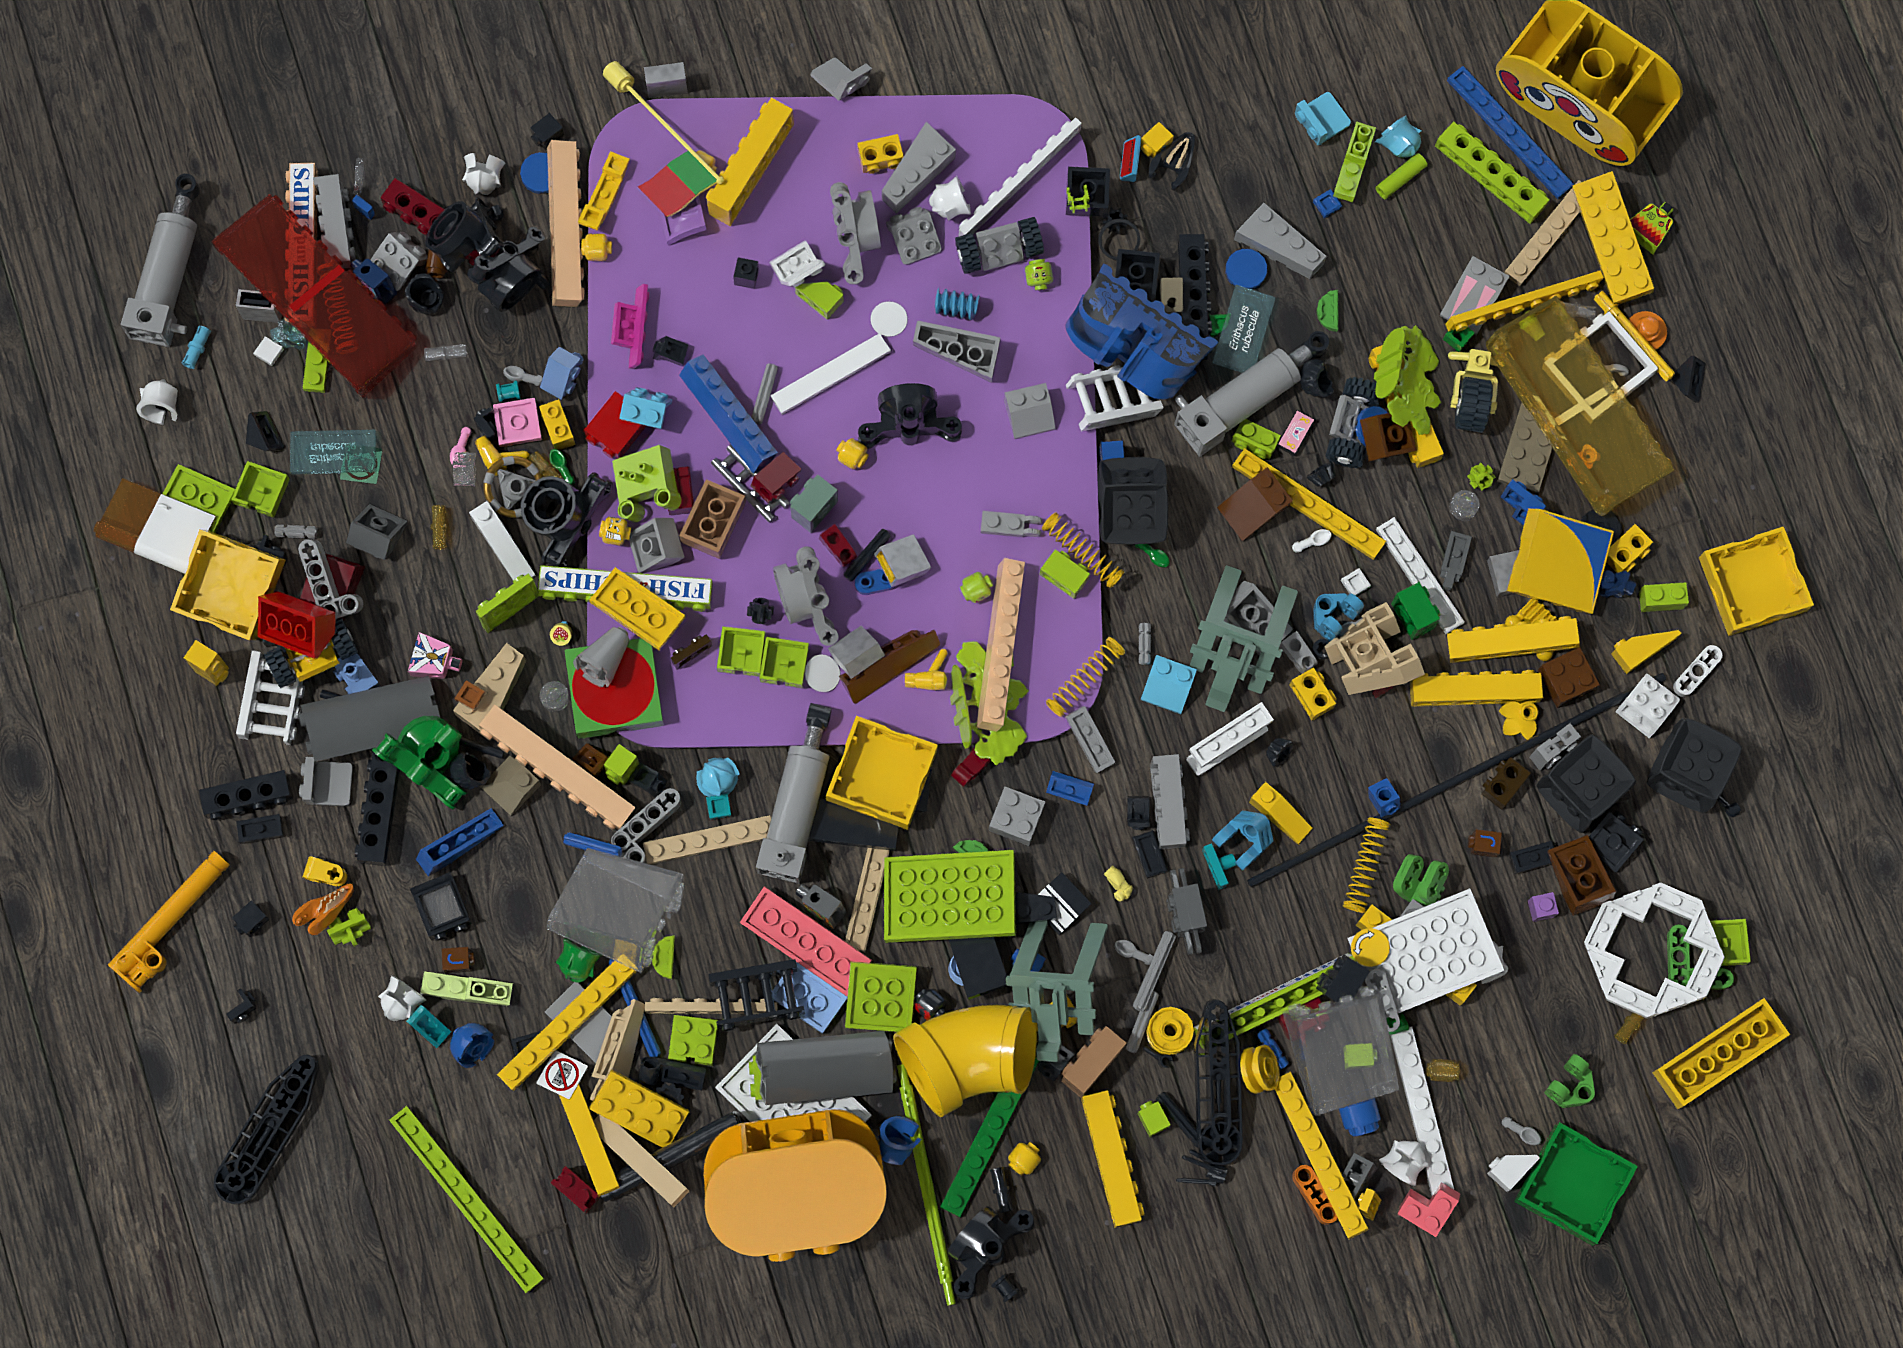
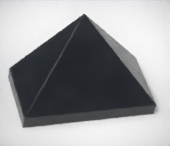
M1690 356L1675 371L1671 379L1686 397L1696 403L1700 400L1706 363L1696 356Z
M251 412L248 415L246 444L264 451L283 449L284 446L268 412Z

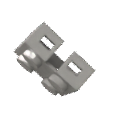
M1570 723L1556 733L1557 736L1554 739H1548L1540 745L1529 757L1539 770H1542L1544 767L1550 769L1562 758L1561 754L1565 756L1578 745L1577 741L1581 736ZM1561 740L1564 744L1560 746L1557 742Z

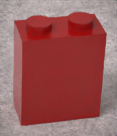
M616 391L584 429L585 439L591 445H599L603 448V453L611 459L613 457L616 459L622 458L647 426L619 419L624 397Z

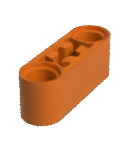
M1301 1165L1295 1169L1292 1175L1293 1182L1318 1221L1324 1225H1329L1336 1221L1338 1217L1313 1169L1308 1165ZM1300 1170H1304L1309 1174L1307 1182L1299 1180L1298 1172ZM1313 1181L1315 1184L1306 1190L1304 1187ZM1313 1191H1319L1320 1195L1318 1196L1320 1202L1322 1203L1325 1200L1327 1203L1317 1208L1316 1206L1320 1204V1202L1317 1198L1312 1199L1310 1195L1313 1194ZM1324 1208L1332 1210L1333 1218L1331 1220H1327L1322 1216Z

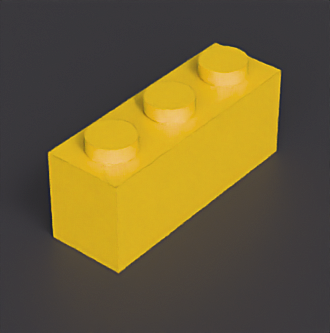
M195 640L184 656V659L197 674L217 686L227 678L229 667L218 653Z

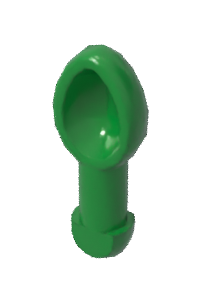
M552 449L549 455L552 466L558 469L563 479L573 486L575 479L571 476L566 466L567 459L560 450Z
M1135 544L1138 549L1140 548L1150 556L1151 562L1156 566L1162 568L1169 566L1170 560L1164 551L1154 549L1149 544Z

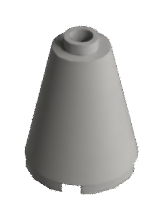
M612 627L574 659L573 664L578 671L580 668L584 672L582 676L599 687H603L606 684V687H609L629 643L628 632L621 627Z

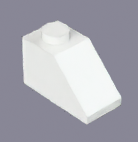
M1505 1155L1501 1159L1496 1157L1490 1163L1489 1167L1491 1170L1487 1174L1507 1192L1537 1162L1539 1157L1537 1155Z

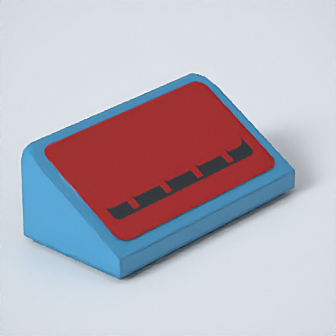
M1138 135L1124 142L1120 180L1136 181L1141 137Z

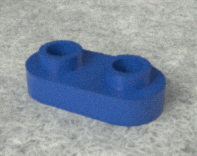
M882 569L861 573L855 579V588L862 595L884 592L894 587H891L888 581L882 579L885 576ZM863 580H868L870 583L869 585L864 586L861 582Z

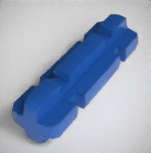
M1267 1029L1260 1031L1257 1034L1260 1042H1263L1273 1050L1277 1058L1279 1070L1285 1068L1289 1063L1285 1056H1282L1283 1053L1275 1040L1271 1039L1269 1031Z

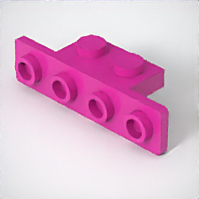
M644 283L636 288L635 305L617 302L614 306L611 344L630 348L629 368L631 369L640 365L644 357L642 344L646 337L644 323L647 320L646 303L649 300L648 284Z

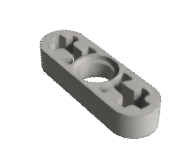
M1374 969L1367 976L1368 987L1380 1026L1383 1030L1392 1032L1399 1027V1015L1385 972L1380 969ZM1374 973L1383 977V980L1380 981L1381 988L1386 986L1387 990H1380L1374 994L1373 989H1378L1376 983L1370 980L1374 977ZM1380 994H1386L1390 998V1003L1385 1007L1377 1003V997ZM1393 1007L1394 1011H1389L1390 1017L1396 1019L1392 1028L1387 1024L1384 1025L1383 1021H1386V1014L1383 1013L1381 1015L1380 1010L1385 1011Z

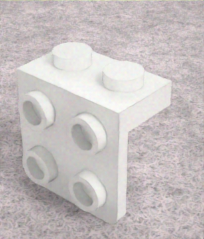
M806 241L801 242L769 262L781 284L793 285V287L802 284L805 281L803 278L808 275L815 276L822 271L821 267L825 265L824 261L816 259Z

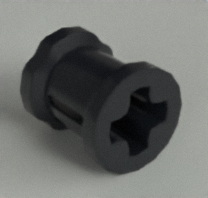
M1006 1273L991 1285L1003 1297L1004 1303L1020 1291L1008 1280Z

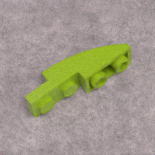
M1356 122L1333 197L1353 202L1376 127Z

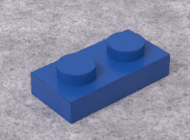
M1053 771L1046 793L1087 806L1094 784Z

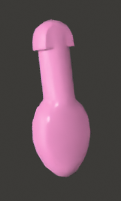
M469 427L462 428L458 444L450 452V462L453 466L460 465L466 458L465 446L472 433Z

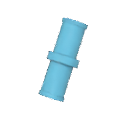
M198 326L193 340L188 344L189 349L182 361L185 367L195 368L200 354L204 353V345L211 333L210 329Z

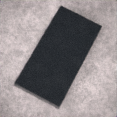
M819 798L809 841L896 851L899 826Z
M994 937L948 939L968 1000L1008 987L1006 984L1007 975Z

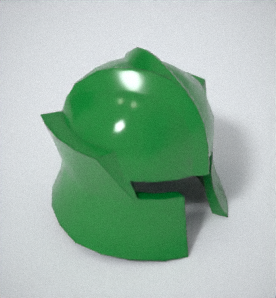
M564 938L563 952L555 963L559 965L566 980L570 979L572 982L579 983L589 976L593 978L595 963L603 953L585 942L580 948L572 943V938Z

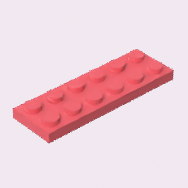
M766 886L763 887L740 921L742 925L790 958L796 959L797 963L845 996L848 995L850 961L872 962V959Z

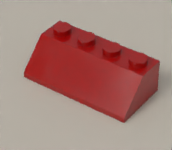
M279 591L258 596V637L308 657L318 658L335 634V612Z

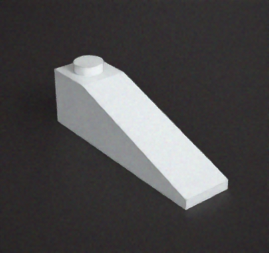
M488 501L469 512L473 522L513 581L518 576H525L528 573L532 578L536 576Z

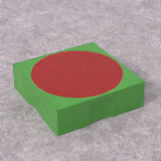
M642 638L629 640L609 687H606V684L603 687H599L582 676L584 672L580 668L577 671L574 667V659L589 646L565 650L575 730L578 739L608 735L620 730L634 731L664 726L652 645Z

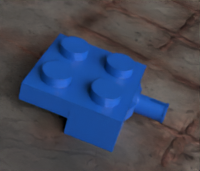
M1513 479L1501 495L1502 499L1516 509L1512 517L1523 526L1528 508L1544 510L1546 507L1539 496L1532 495L1527 491L1523 483L1516 482Z

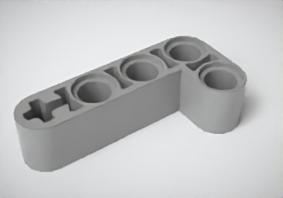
M314 539L302 541L298 548L316 605L325 609L329 605L334 606L336 620L360 612L363 608V600L359 595L350 594L339 597L322 544ZM310 546H314V550L308 553L307 549ZM314 557H318V560H312V561H310V559H314ZM316 564H319L322 568L321 574L318 576L313 570ZM323 584H325L329 590L326 596H323L320 592V588ZM350 598L354 599L356 603L353 610L347 606Z
M675 789L664 790L612 836L611 844L616 845L617 840L620 838H625L628 841L626 846L621 847V858L631 869L640 870L646 864V856L637 844L679 809L681 798ZM667 797L674 798L675 803L668 802ZM652 810L660 811V816L656 819H651L649 813ZM642 824L644 826L643 831L634 833L632 831L634 825ZM639 854L642 856V859L639 863L634 864L630 862L631 856Z

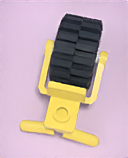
M1471 349L1470 352H1449L1448 358L1451 360L1468 361L1465 371H1459L1454 379L1451 408H1456V429L1482 433L1487 426L1489 415L1495 414L1497 408L1498 380L1495 376H1492L1493 370H1489V366L1493 365L1502 368L1506 366V361L1492 357L1491 352Z

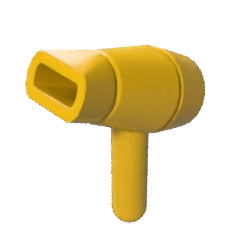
M485 435L475 441L487 469L504 457L519 456L526 459L529 458L527 451L499 453ZM503 466L500 469L506 470L507 466Z
M941 649L929 671L905 673V687L927 690L945 689L947 684L946 674L938 670L948 654L947 650Z

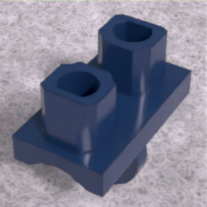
M1607 570L1603 572L1600 587L1603 590L1599 595L1603 597L1613 595L1617 598H1621L1624 594L1629 596L1633 594L1636 583L1628 579L1630 573L1626 571L1614 574Z

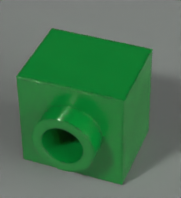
M1469 327L1459 332L1455 329L1447 332L1443 340L1457 352H1460L1471 340L1475 332ZM1455 336H1459L1461 338V341H1459Z

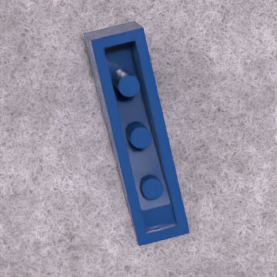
M492 808L421 849L416 860L429 877L503 827V824Z

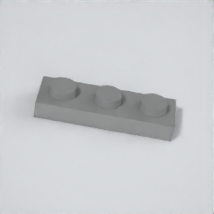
M1085 706L1065 716L1095 773L1115 763Z

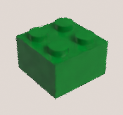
M1420 582L1398 592L1391 603L1411 640L1433 630L1440 620L1439 609L1435 604L1432 605L1427 588L1425 586L1422 587Z

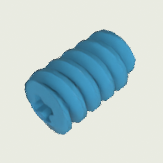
M938 287L935 299V312L939 314L943 309L944 315L947 316L951 310L953 317H956L958 312H960L961 319H964L966 314H968L969 320H972L977 313L980 295L978 294L976 299L973 300L972 293L965 298L964 292H961L959 297H957L955 290L952 291L951 295H948V290L944 289L943 293L940 294Z

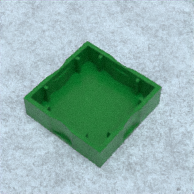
M1559 1122L1554 1125L1538 1155L1539 1159L1533 1165L1514 1202L1593 1246L1598 1244L1612 1217L1615 1204L1624 1194L1638 1166L1610 1150L1598 1147L1587 1137Z

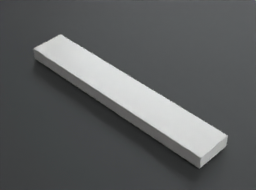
M879 333L772 394L771 398L783 415L891 353V350Z
M1395 517L1377 527V533L1386 541V546L1412 585L1420 582L1422 587L1425 586L1430 594V602L1432 605L1435 604L1440 611L1438 624L1444 633L1448 634L1463 625L1464 620Z

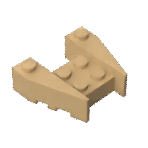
M1387 602L1367 611L1362 615V620L1357 624L1352 623L1347 628L1348 631L1340 638L1336 637L1324 646L1331 664L1344 660L1350 673L1341 677L1348 695L1405 684L1425 674L1420 659L1411 644L1392 653L1387 647L1384 640L1400 633L1396 618Z

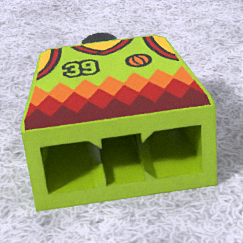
M1666 202L1659 208L1651 203L1630 219L1638 243L1651 254L1655 253L1673 224V220L1669 217L1673 208Z

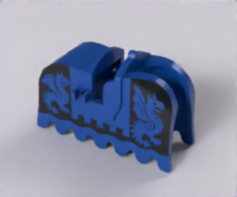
M1103 264L1096 279L1085 295H1082L1076 309L1065 324L1070 339L1082 353L1098 365L1101 364L1109 367L1116 358H1119L1125 365L1117 377L1124 382L1126 380L1142 393L1156 399L1173 397L1185 383L1196 375L1197 372L1194 368L1218 344V341L1212 337L1202 338L1199 335V328L1195 325L1184 326L1182 324V317L1179 314H1167L1164 311L1165 306L1162 302L1156 300L1154 302L1148 301L1147 293L1143 289L1132 290L1129 287L1130 282L1127 278L1113 277L1112 269L1107 264Z

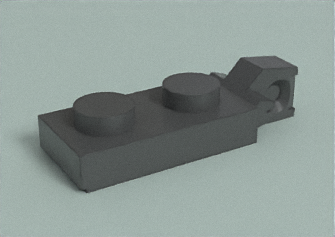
M1454 531L1450 532L1440 570V577L1445 578L1442 586L1443 590L1450 592L1453 582H1459L1472 536Z

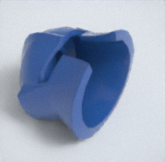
M894 1116L881 1124L878 1138L880 1139L879 1148L883 1157L882 1161L902 1165L911 1155L913 1148L921 1139L917 1138L913 1142L911 1138L903 1133L913 1137L919 1127L916 1122L905 1117Z

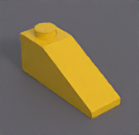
M1677 630L1631 637L1627 641L1622 639L1614 645L1616 649L1611 655L1624 672L1628 674L1676 640L1681 635V632Z
M1266 781L1251 797L1249 803L1295 843L1299 844L1312 830V827Z

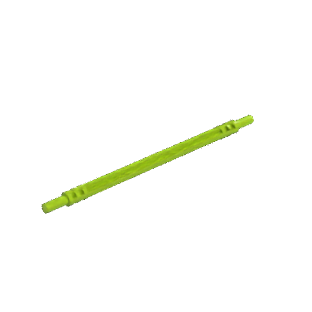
M901 1064L897 1068L901 1083L899 1089L906 1118L919 1125L914 1136L910 1138L913 1142L917 1138L921 1139L913 1148V1154L940 1284H943L947 1306L954 1305L956 1301L952 1287L953 1277L913 1086L909 1083L906 1068Z

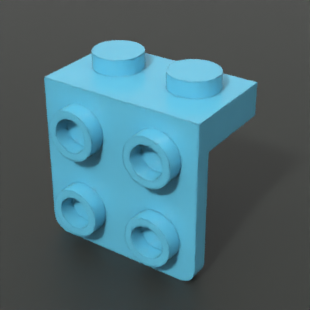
M1330 92L1324 93L1308 104L1303 100L1296 106L1295 116L1297 120L1303 124L1308 135L1317 145L1322 144L1350 126V119Z
M635 387V390L624 394L619 419L659 429L662 428L666 407L671 405L673 400L668 398V394L656 392L654 395L647 393V389Z

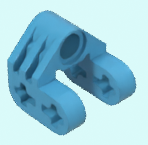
M1345 593L1323 594L1317 598L1314 604V629L1329 642L1338 637L1343 629L1340 623L1330 616L1336 607L1352 620L1364 608L1363 602L1352 593L1349 595ZM1326 602L1329 605V609H1321L1319 603Z
M1242 810L1215 835L1212 841L1220 848L1240 830L1250 842H1253L1254 844L1235 862L1243 871L1273 842L1270 822L1265 815Z

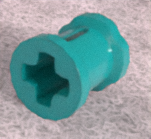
M517 380L505 385L496 384L499 402L510 398L520 399Z

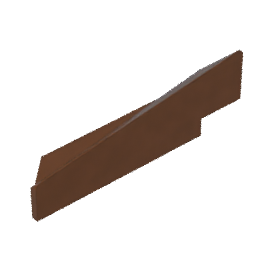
M911 630L880 646L885 656L852 679L846 673L840 675L839 678L852 702L857 704L940 646L936 631L931 630L926 634H920L918 630Z

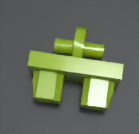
M358 908L347 913L350 920L342 923L340 918L336 917L334 922L329 925L327 932L335 945L340 942L344 945L351 941L353 946L358 945L356 939L363 936V932L371 929L364 914H361Z

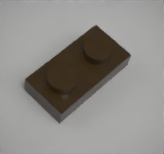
M707 634L703 637L701 635L695 637L690 642L691 645L685 649L681 647L672 654L671 662L676 670L712 647V642Z

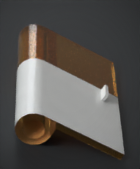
M122 478L101 521H97L95 524L94 532L98 539L185 574L188 568L189 556L199 529L210 531L216 516Z

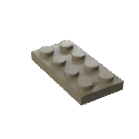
M1521 403L1497 482L1508 485L1513 479L1516 482L1523 483L1528 492L1539 493L1558 427L1551 431L1547 423L1560 416L1559 414Z

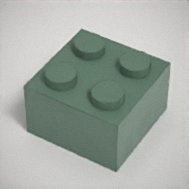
M818 474L814 479L811 477L805 483L804 491L800 495L797 493L790 501L791 518L810 533L814 531L838 502V490Z

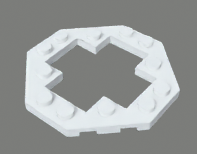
M1658 883L1650 888L1638 890L1624 895L1622 898L1602 903L1584 941L1606 1000L1647 1019L1706 998L1724 961L1723 952L1708 919L1702 900L1663 883ZM1651 904L1692 921L1683 941L1703 949L1686 987L1665 978L1657 997L1616 980L1625 960L1606 952V948L1622 914L1643 923Z

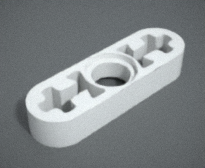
M1714 645L1707 646L1675 681L1673 686L1674 692L1681 697L1690 695L1722 658L1721 650ZM1713 651L1715 659L1712 658L1707 664L1703 661L1708 657V653ZM1693 666H1700L1703 669V675L1700 677L1695 676L1692 672ZM1690 678L1692 681L1687 686V689L1682 691L1680 683L1683 684Z

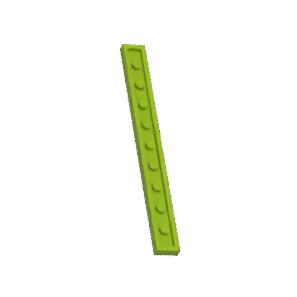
M406 1106L393 1116L389 1121L527 1294L542 1282L544 1278L411 1110Z

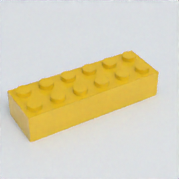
M772 97L768 103L765 102L762 105L759 118L752 121L749 127L750 132L747 137L743 136L740 140L739 149L736 154L733 153L730 156L726 170H722L718 175L724 178V182L722 184L717 183L715 188H710L706 195L709 215L730 227L794 126L793 109Z
M1613 171L1573 185L1572 190L1612 302L1619 305L1653 293L1654 287Z
M1763 998L1652 1073L1676 1108L1679 1109L1790 1034L1766 999Z

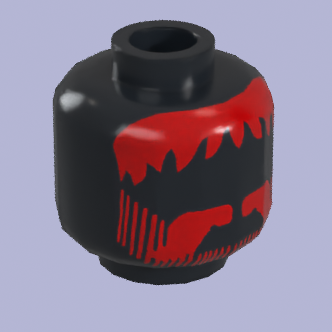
M925 988L914 999L916 1002L914 1005L915 1010L926 1021L946 1013L944 1009L947 1002L935 989L928 990Z

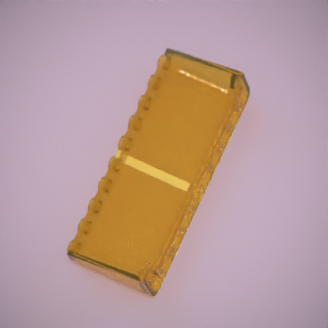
M1557 296L1497 329L1486 341V348L1488 352H1491L1492 359L1594 510L1600 516L1610 513L1675 470L1670 459L1662 452L1659 443L1649 433L1647 425L1637 415L1634 406L1630 405L1626 399L1624 391L1617 386L1611 372L1605 368L1600 356L1594 352L1588 338L1581 333L1577 322L1571 318L1564 303Z

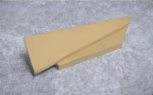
M633 999L628 1007L623 1010L618 1009L612 1014L592 1077L599 1080L590 1100H594L611 1069L629 1078L644 1014V1003Z

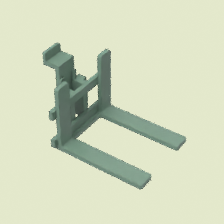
M1225 566L1206 621L1201 620L1198 629L1202 630L1197 645L1192 644L1190 653H1193V657L1189 667L1197 669L1198 672L1202 673L1207 660L1214 661L1211 669L1216 670L1217 673L1205 705L1225 712L1237 679L1244 681L1246 673L1252 675L1248 690L1259 694L1262 693L1266 680L1271 681L1274 673L1270 670L1275 657L1280 658L1283 649H1280L1279 646L1298 593L1297 590L1289 587H1281L1265 636L1226 623L1224 619L1242 572L1230 566ZM1216 636L1222 637L1218 651H1212ZM1232 642L1245 646L1240 660L1228 656ZM1255 650H1258L1261 653L1256 666L1251 665L1250 662Z
M1048 921L1029 923L1011 974L1006 977L1007 986H1012L1014 1003L1009 1002V1005L1031 1008L1032 1022H1036L1038 1025L1039 1043L1036 1048L1038 1061L1058 1062L1059 1051L1062 1045L1061 1025H1067L1068 1017H1077L1079 1034H1094L1093 1019H1096V1009L1092 1008L1091 992H1094V982H1090L1108 929L1107 924H1090L1073 974L1031 971L1047 929ZM1043 988L1054 989L1052 993L1053 1004H1045ZM1066 990L1075 991L1076 1008L1067 1007Z

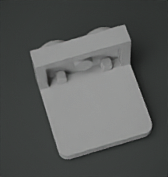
M832 58L812 70L810 75L839 101L865 86L870 79L868 76L872 68L866 63L851 71L837 58Z
M917 207L911 209L909 214L892 216L890 221L886 222L888 231L893 235L903 264L915 262L941 251V245L930 212L925 208Z
M400 231L388 233L371 258V261L389 275L397 291L401 289L416 266L427 264L428 256L422 247L415 245L411 241L408 234Z
M306 757L305 763H302L301 766L304 784H300L299 796L308 805L348 806L350 804L353 766L350 763L314 761L313 757Z

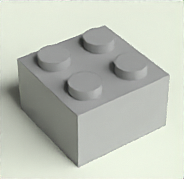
M1004 787L989 825V831L1029 846L1044 809L1045 801Z

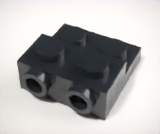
M1610 810L1589 835V839L1599 859L1613 871L1617 872L1644 840V837L1642 836L1643 831L1635 824L1629 826L1625 822L1627 818L1617 810L1613 813Z

